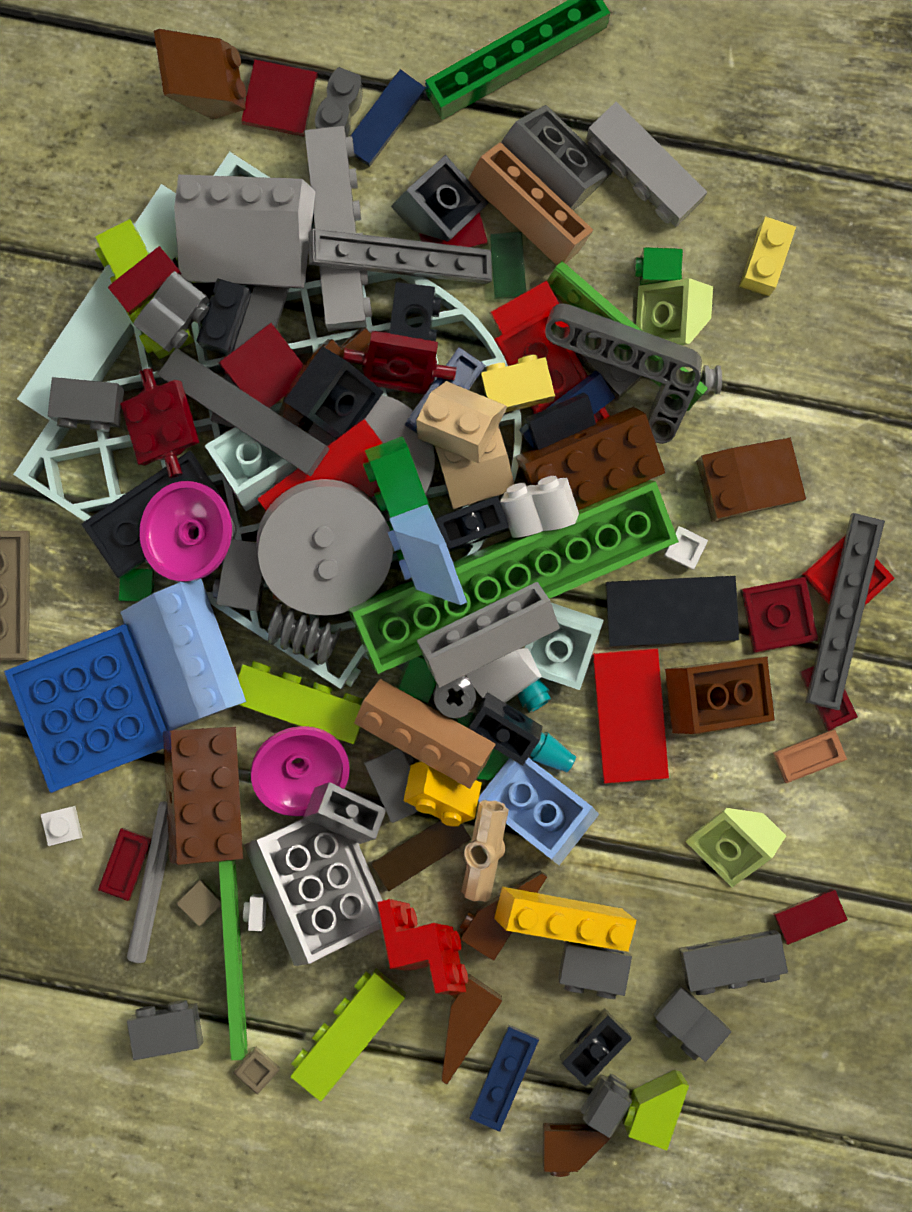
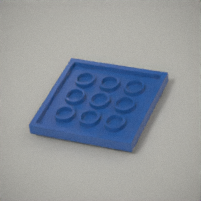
M127 624L4 671L50 793L164 749L163 731H168Z

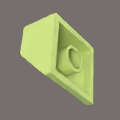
M690 278L638 286L636 326L643 332L679 345L690 344L711 319L713 286Z
M726 808L688 837L685 842L733 887L771 860L786 838V835L763 813Z

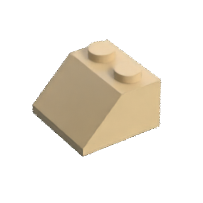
M446 381L430 393L416 420L418 439L479 463L507 406Z
M499 426L479 463L434 445L453 510L503 495L507 492V488L515 485Z

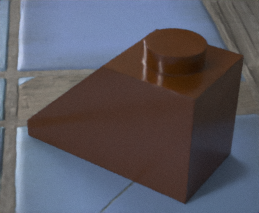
M543 1123L544 1172H550V1175L556 1177L569 1176L570 1172H578L611 1138L592 1128L587 1123Z

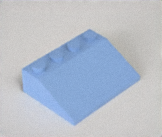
M201 579L179 582L153 593L121 611L123 621L129 627L168 730H175L246 702Z

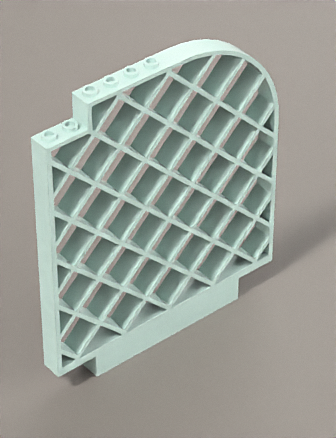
M230 151L213 175L239 177L241 174L244 177L270 178ZM161 184L134 225L149 253L160 246L178 268L174 209L176 193ZM312 224L311 230L315 229V224ZM110 265L105 267L17 398L48 419L49 422L13 475L83 521L92 517L88 512L102 510L124 495L120 491L112 450L132 447L130 435L110 439L109 432L97 431L98 441L56 450L70 428L58 427L57 422L48 417L52 377L102 382L134 332L142 371L146 368H152L153 370L150 353L146 351L139 337L143 332L133 325L125 308L108 289V286L112 284L110 277L114 276ZM367 271L368 284L401 277L410 284L435 287L436 297H441V304L449 310L440 312L439 317H433L432 327L463 321L473 330L493 358L480 361L486 365L482 372H486L487 366L496 363H505L506 367L508 366L493 337L479 319L448 292L425 277ZM305 278L304 288L289 289L286 301L299 298L303 300L310 334L309 340L288 344L296 355L314 353L327 339H333L340 346L359 330L318 338L309 296L322 294L321 280L306 283ZM241 285V286H245V287L249 288L250 293H251V288H250V286ZM362 285V286H363V295H364V298H365V297H366V292H365L364 285ZM422 316L406 320V323L410 327L417 328L424 323V318ZM366 317V328L370 333L372 331L390 332L391 323L372 326L371 317ZM194 321L191 326L199 363L214 373L224 371L218 362L225 357L208 360L206 349L201 348L196 341L201 328V322L196 323ZM152 371L156 385L167 383V381L157 375L160 371ZM140 375L107 381L118 383L124 391L143 388ZM379 387L381 390L384 391V393L382 394L384 396H387V393L400 391L395 389ZM282 403L274 404L269 409L278 414ZM520 409L504 414L498 425H514V450L511 467L514 481L519 466L515 456L520 455L522 434L519 431L521 428ZM209 410L210 418L193 422L197 433L213 430L214 438L216 439L223 435L222 428L226 426L211 422L213 412ZM101 453L110 497L72 504L64 498L57 462ZM161 460L162 469L166 467L165 460ZM44 467L46 468L49 488L36 480ZM222 473L209 476L215 486L224 484L230 517L234 520L237 528L234 539L245 541L246 536L256 535L260 523L242 527L237 498ZM446 484L431 487L426 498L447 495ZM487 539L463 548L471 547L472 549L468 553L470 555L479 551ZM392 554L391 563L398 562L397 554ZM265 582L263 590L270 589ZM206 591L210 604L268 641V633L263 629L260 612L250 611V620L231 607L217 605V598L213 597V592ZM309 614L311 622L315 618H319L318 615ZM353 621L331 625V633L337 632L340 627L341 631L354 629L355 625ZM319 622L318 629H321V630H322L323 627H320V622ZM280 639L274 644V646L340 689H343L346 684L351 687L361 673L357 666L363 657L369 660L362 644L341 677L338 678L330 673L328 661L318 665L311 659H306L305 655L301 653L295 655L291 646L286 650L281 649Z

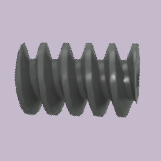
M279 603L272 615L267 630L268 643L274 645L280 639V647L283 650H286L293 643V653L295 655L300 654L305 648L306 659H312L317 653L318 664H324L334 651L340 636L341 627L333 635L331 634V623L328 622L322 630L318 629L319 618H315L310 624H306L307 613L303 612L296 620L294 619V608H290L284 615L282 614V603Z
M465 675L440 688L436 683L432 693L437 709L443 715L450 718H461L467 715L473 708L476 700L475 689ZM453 688L455 691H458L460 697L454 700L453 697H449L448 690Z

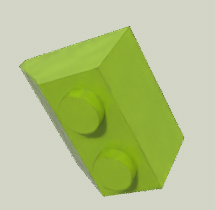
M670 1071L633 1089L630 1097L632 1103L622 1120L628 1137L666 1151L668 1150L689 1088L687 1081L680 1071Z

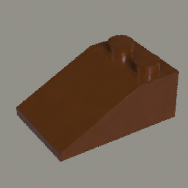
M165 29L154 30L165 96L212 120L246 110L244 102L246 89L239 71L241 58L234 46L220 38Z
M791 437L701 455L696 460L711 522L806 500Z
M767 656L665 669L672 733L698 734L775 721Z

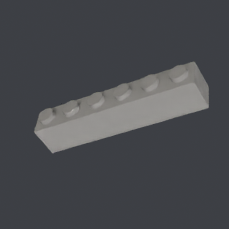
M344 126L305 130L310 184L316 191L313 210L315 229L363 235V233H357L355 221L361 220L359 200L353 201L352 189L358 188L356 168H349L348 157L354 156L352 136L346 137ZM319 266L325 323L328 331L367 327L366 317H372L370 297L364 298L362 286L369 285L367 271Z

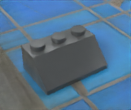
M547 105L517 120L501 141L512 154L572 210L579 207L613 172Z

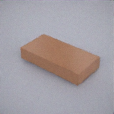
M835 729L773 752L785 783L847 760Z

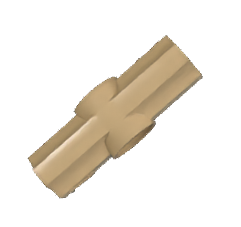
M483 800L479 803L472 841L464 850L467 865L461 892L464 893L465 898L474 902H486L491 898L498 860L505 853L503 836L509 809L505 807V804L496 800Z

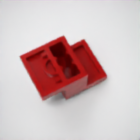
M393 899L377 902L390 969L413 971L430 966L435 994L456 995L465 993L468 973L465 965L460 963L458 951L461 950V940L458 932L454 931L453 926L431 923L417 927V915L414 908H410V903Z

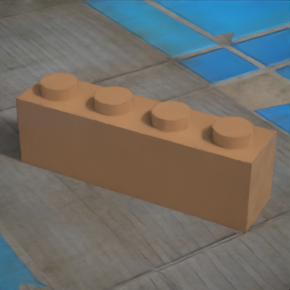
M501 142L480 157L468 179L495 208L556 265L561 261L566 264L578 254L593 232V229Z
M382 679L376 683L363 700L354 722L356 725L469 789L483 770L495 746V743Z

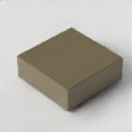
M201 879L176 904L200 927L221 906V899Z
M256 1046L233 1074L258 1095L280 1070V1067Z

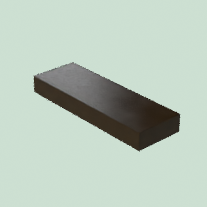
M439 820L380 857L371 865L389 892L470 841L471 837L463 824L448 826Z

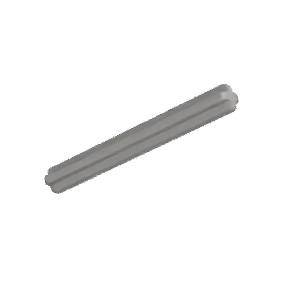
M166 801L160 802L158 806L127 953V959L134 963H144L146 961L169 852Z

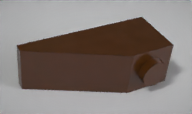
M539 871L515 885L512 889L538 893L548 877L544 872ZM500 895L478 907L474 914L468 912L459 926V929L463 931L460 935V940L493 961L512 934L511 931H506L494 919Z
M468 974V983L465 984L466 992L450 995L453 999L450 1006L442 1071V1082L447 1085L502 1002V995L471 974Z

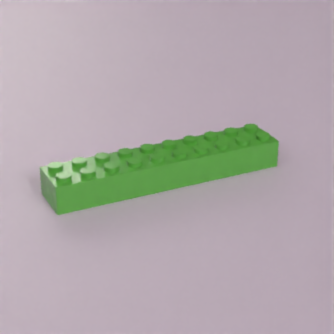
M648 480L578 510L579 515L576 523L568 527L541 531L525 537H509L454 561L453 565L467 601L465 604L459 605L416 589L413 580H410L375 595L364 603L349 608L350 616L372 668L379 674L423 655L417 642L418 639L535 582L539 583L550 599L678 543V538L656 481Z

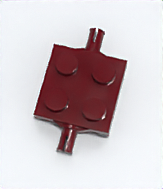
M377 331L371 332L370 344L365 349V352L345 348L343 357L349 363L362 365L364 376L378 387L424 395L427 393L429 385L435 377L454 381L457 367L437 364L438 342Z
M146 368L143 371H139L144 390L138 396L120 404L138 465L145 466L158 460H165L169 478H176L183 475L177 456L186 448L198 444L199 439L182 381L172 380L157 386L152 368Z

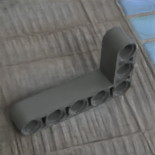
M569 304L554 306L549 313L545 328L546 337L550 342L662 383L651 406L648 422L656 443L664 444L670 442L675 437L700 382L702 359L699 353L688 347ZM555 322H565L568 324V327H559ZM596 333L600 337L593 339L588 337L586 334ZM626 344L631 348L628 350H623L619 348L617 345ZM656 355L662 359L654 361L649 359V356ZM690 367L693 370L690 372H684L679 368ZM676 394L680 396V398L672 399L668 397V395ZM658 421H665V422H667L668 424H667V425H659V424H657L656 422H658Z

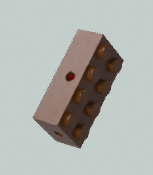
M634 406L596 422V425L540 450L534 448L515 456L526 486L537 485L541 479L548 476H557L558 479L567 478L578 510L666 473L646 413Z
M236 727L163 731L170 863L182 865L243 859Z

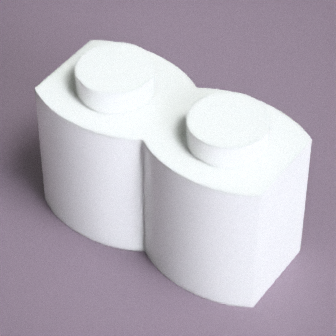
M557 476L545 477L537 485L526 486L525 483L512 485L507 488V492L504 493L500 501L511 535L514 538L568 527L576 523L579 515L568 479H558Z

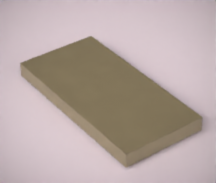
M0 531V660H29L30 531Z

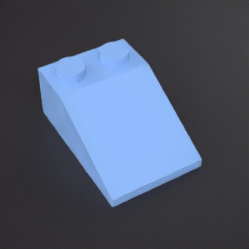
M428 504L389 518L393 530L387 533L394 551L401 549L404 559L398 562L405 580L412 578L416 589L459 605L467 603L447 545Z
M529 757L523 766L509 758L479 796L478 802L496 800L505 804V807L509 809L506 824L558 865L563 862L599 815L591 805Z

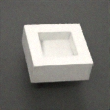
M678 526L675 533L679 542L669 546L664 557L694 570L708 540Z
M75 806L41 814L48 846L83 837Z
M253 894L250 897V902L244 903L243 920L244 922H249L248 931H262L265 928L267 900L264 894Z

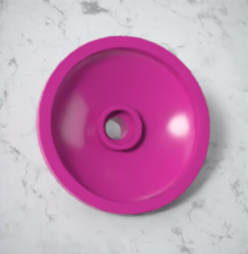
M180 481L162 488L149 501L140 523V543L148 563L160 575L175 581H195L212 573L225 558L231 543L232 523L225 502L213 489L197 482ZM198 528L199 536L195 539L194 532Z
M292 727L274 734L260 746L252 761L251 782L255 794L269 809L283 815L304 816L315 787L330 782L343 789L345 788L349 778V761L342 744L330 733L315 727ZM297 758L302 759L299 763L292 762L294 759Z

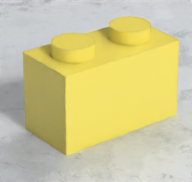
M765 216L758 228L739 287L766 296L772 294L777 286L796 226Z
M537 355L525 356L518 359L519 364L507 367L505 363H496L487 366L486 372L481 373L485 397L506 405L505 413L554 401L555 393L546 357L538 359Z

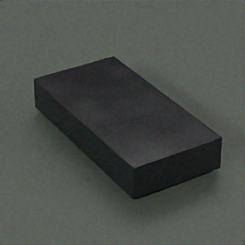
M584 392L526 418L533 445L538 450L596 425L589 396Z

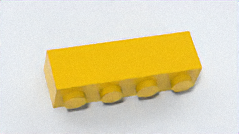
M506 887L501 889L494 917L506 931L629 952L637 921L622 908Z

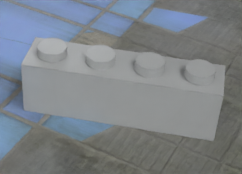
M617 102L588 128L586 139L590 149L598 156L603 154L611 162L610 167L613 172L622 179L626 177L634 185L633 190L637 196L644 201L648 199L656 207L657 215L665 223L671 222L677 227L704 200L707 191Z
M535 582L418 639L417 642L426 664L440 688L560 628L550 599L539 583Z

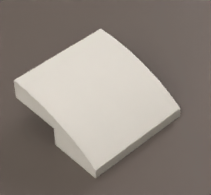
M528 648L518 649L466 674L482 698L488 692L504 703L542 677Z

